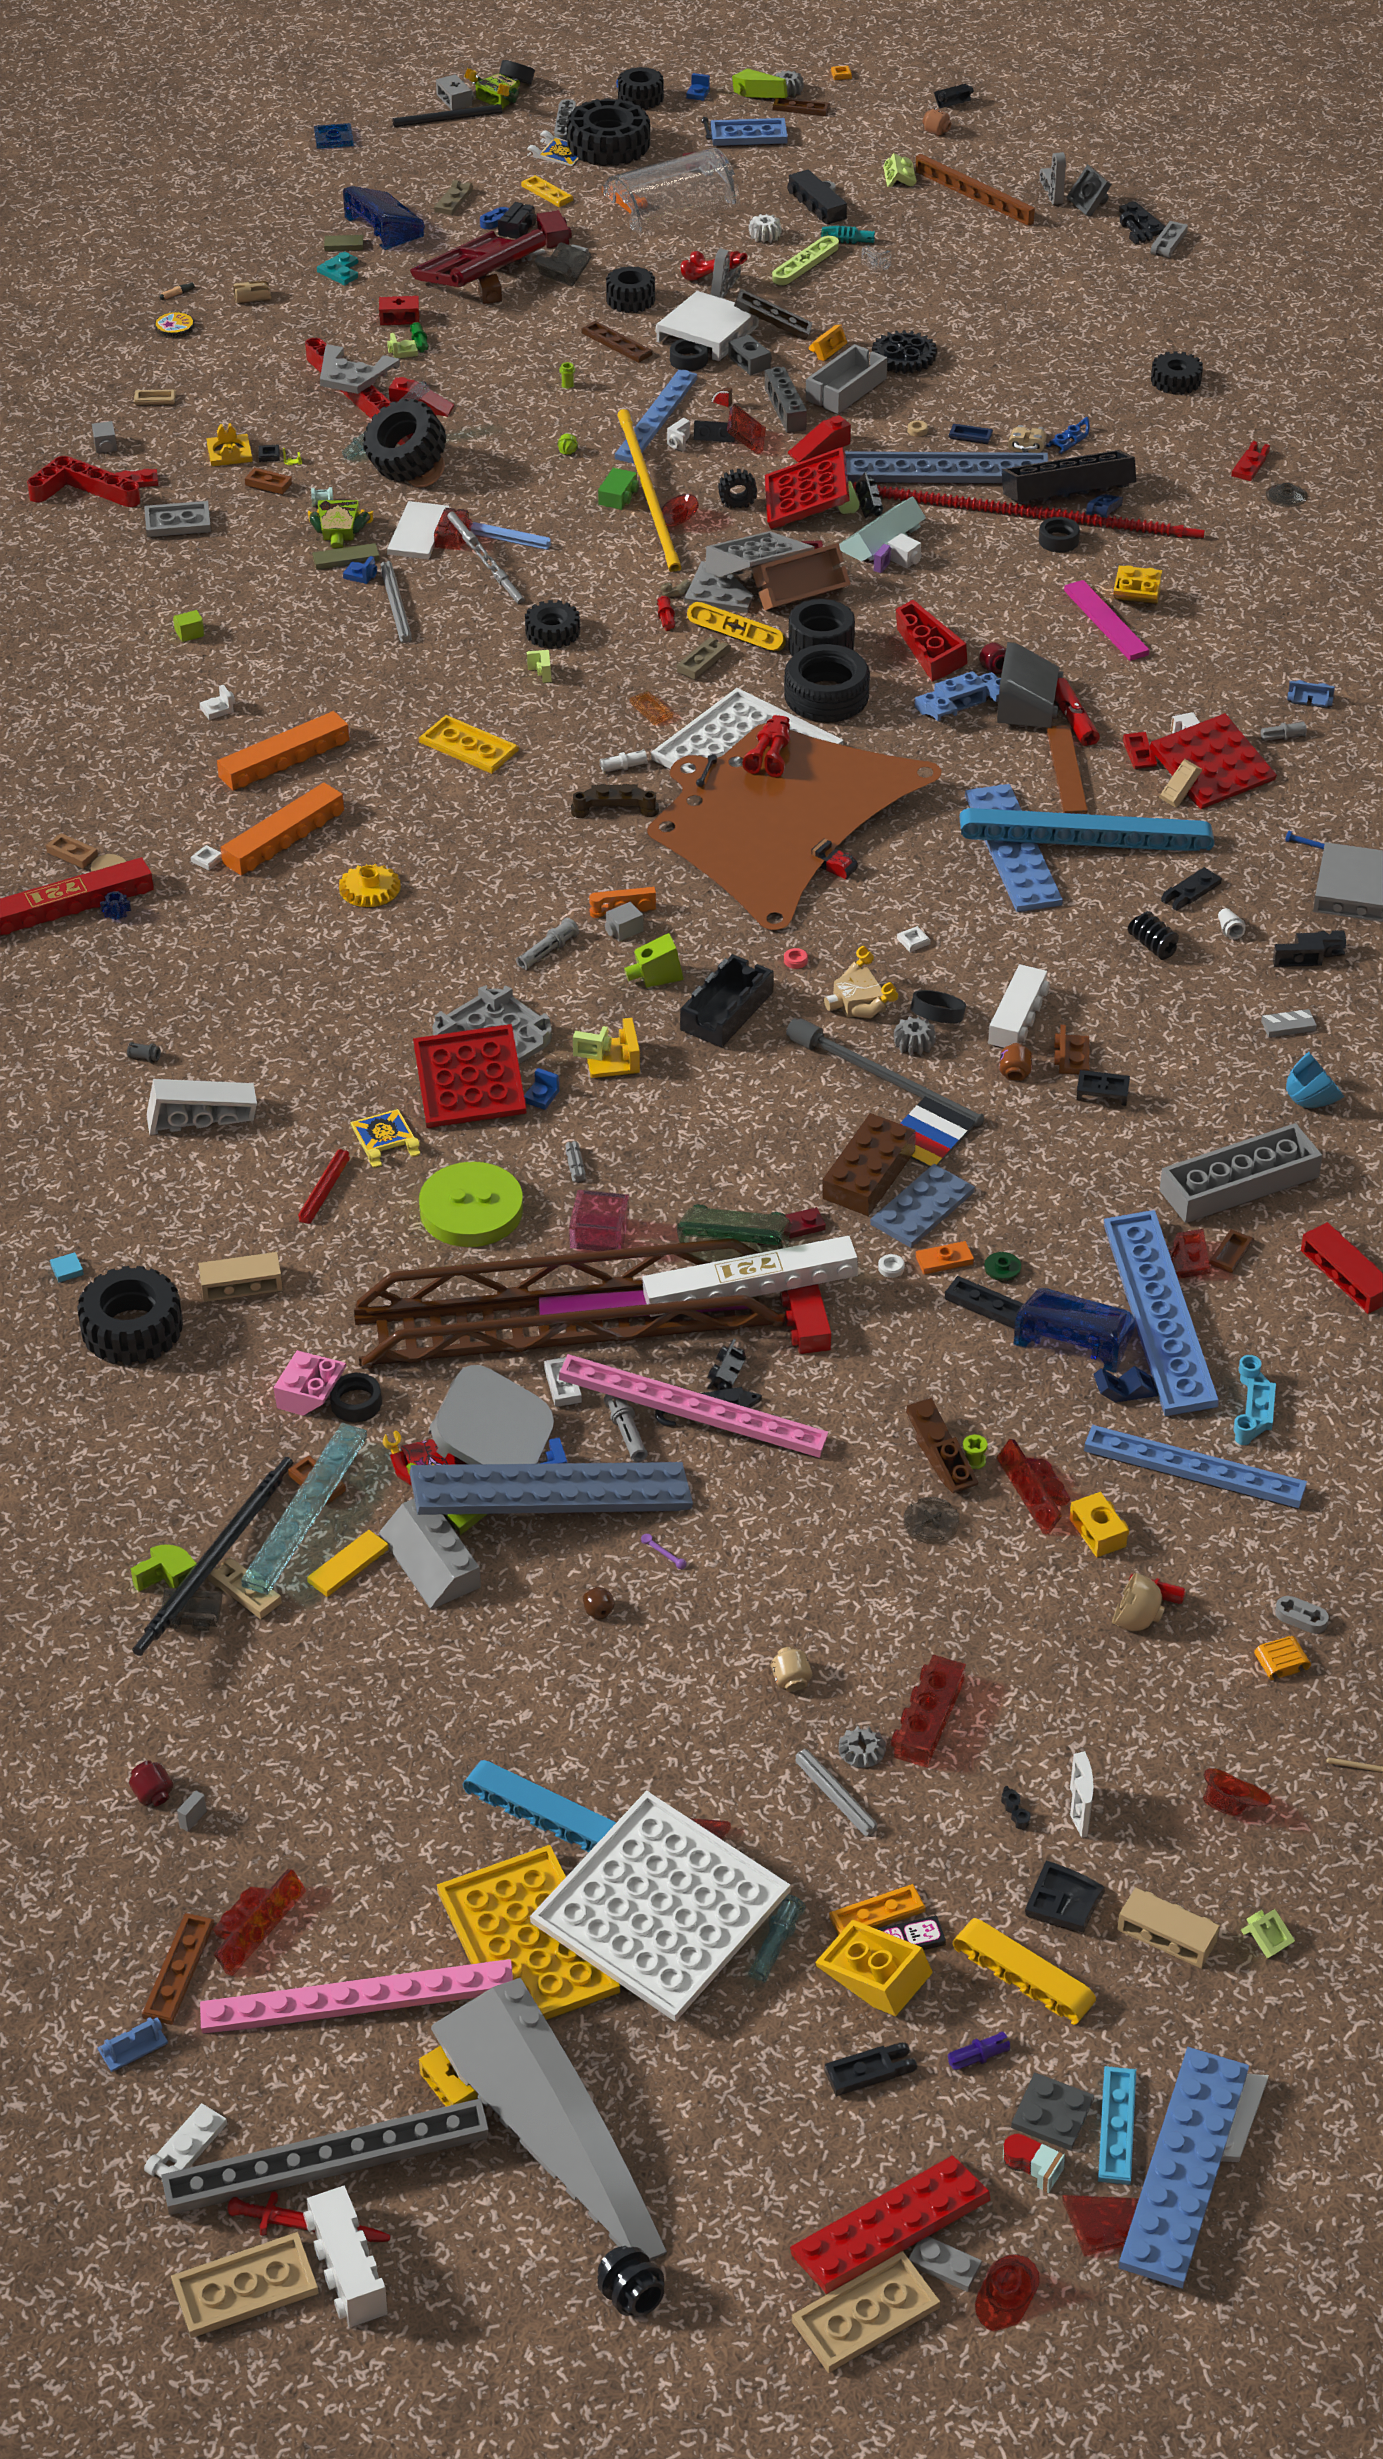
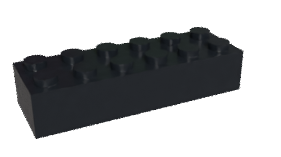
M1121 450L1001 469L1003 494L1011 498V500L1017 501L1018 504H1028L1033 499L1046 501L1050 500L1051 496L1057 495L1061 498L1069 497L1070 493L1075 492L1077 494H1088L1093 489L1106 491L1111 486L1123 488L1128 487L1129 483L1136 482L1135 457Z

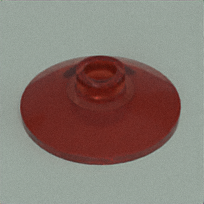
M682 494L670 499L661 508L666 525L676 526L689 520L696 513L699 502L692 494Z

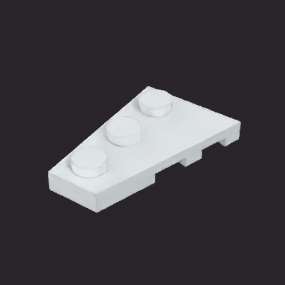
M1247 2074L1221 2161H1240L1269 2075Z

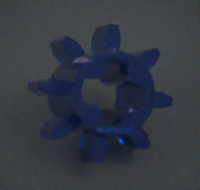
M117 891L105 895V901L100 902L101 912H104L105 918L121 919L127 917L126 911H131V904L127 900V895Z

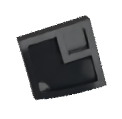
M1045 1861L1025 1908V1914L1030 1918L1084 1933L1095 1908L1102 1899L1105 1887L1077 1871Z

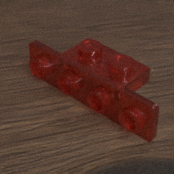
M1009 1439L997 1455V1460L1042 1533L1050 1534L1062 1517L1057 1506L1067 1505L1071 1498L1066 1492L1064 1484L1058 1479L1052 1469V1465L1047 1460L1027 1458L1016 1440Z
M287 1869L270 1889L249 1887L243 1891L240 1899L230 1910L222 1915L219 1923L213 1928L218 1937L226 1939L214 1952V1956L227 1975L233 1976L306 1892L305 1887L294 1870Z

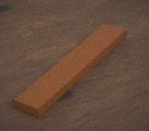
M1070 725L1051 726V728H1047V735L1063 813L1087 814L1088 810Z

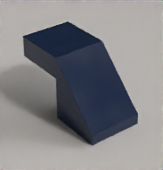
M1133 1366L1119 1378L1102 1368L1093 1374L1100 1394L1115 1403L1158 1396L1151 1375L1136 1366Z

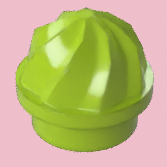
M568 433L561 435L557 443L560 453L571 455L578 448L577 438Z

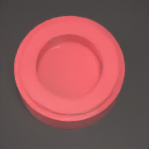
M799 948L789 949L784 953V963L789 968H803L808 963V954Z

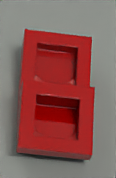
M1146 732L1123 735L1122 740L1134 769L1157 766L1155 754L1149 748L1150 745Z

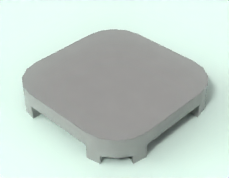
M487 985L478 988V996L447 1015L442 1011L437 1013L432 1026L433 1035L512 1024L519 1064L543 1050L552 1038L550 1018L547 1014L544 1013L541 1016L536 1014L514 998L513 989L504 986L503 989H487Z
M470 1365L463 1368L449 1385L450 1388L436 1417L430 1424L428 1433L432 1434L433 1440L438 1446L436 1452L444 1458L450 1453L469 1465L537 1464L554 1424L553 1414L547 1403L492 1369L482 1365Z

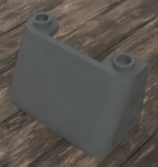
M1007 642L1000 681L997 723L1051 728L1052 719L1057 720L1058 706H1054L1058 678H1063L1064 671H1059V666L1017 643Z

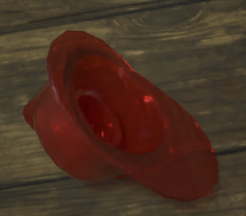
M1208 1768L1204 1771L1203 1776L1208 1785L1203 1801L1222 1813L1235 1816L1241 1814L1248 1806L1266 1807L1271 1804L1272 1798L1270 1795L1253 1784L1237 1779L1231 1774L1216 1768Z
M1019 2254L1006 2255L993 2262L988 2268L975 2300L976 2315L980 2323L988 2330L996 2332L1015 2326L1023 2318L1040 2283L1039 2271L1035 2263L1028 2257Z

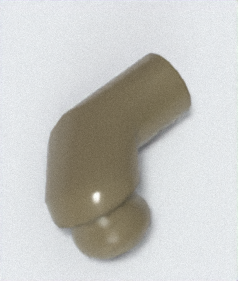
M685 579L676 587H672L670 582L661 585L662 595L669 598L681 597L688 591L691 581Z

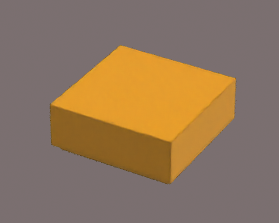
M849 66L831 67L834 80L852 79Z

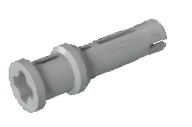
M564 918L558 927L548 930L544 939L520 957H517V965L527 970L554 948H562L568 939L579 935L577 924L570 918Z
M606 1394L604 1403L611 1410L610 1418L621 1431L631 1460L634 1462L643 1461L648 1456V1452L633 1420L635 1416L634 1409L629 1406L627 1400Z

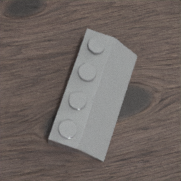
M411 1499L402 1503L380 1530V1537L388 1543L389 1550L430 1610L481 1588L480 1567L443 1514L417 1515L415 1499Z

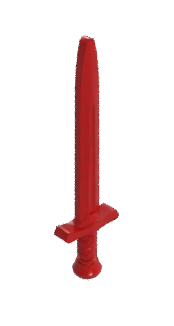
M276 2192L271 2193L268 2204L265 2207L245 2203L238 2197H233L227 2206V2211L232 2217L248 2215L253 2218H262L260 2224L261 2236L267 2235L269 2223L308 2230L303 2212L275 2206L278 2202V2194ZM362 2225L357 2227L358 2231L363 2230L367 2242L390 2241L391 2236L385 2232Z

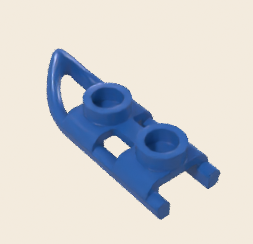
M1085 417L1078 424L1068 426V429L1062 432V434H1056L1055 438L1046 444V447L1049 448L1055 444L1061 447L1059 453L1062 454L1086 438L1090 430L1089 418ZM1086 424L1085 433L1080 431V427Z

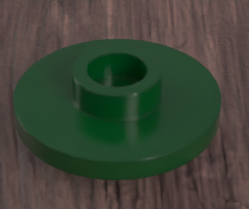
M996 1252L986 1258L984 1269L991 1278L999 1281H1008L1020 1274L1021 1262L1011 1253Z

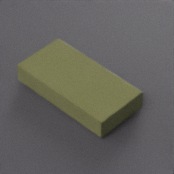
M363 235L325 236L324 249L325 251L363 250Z

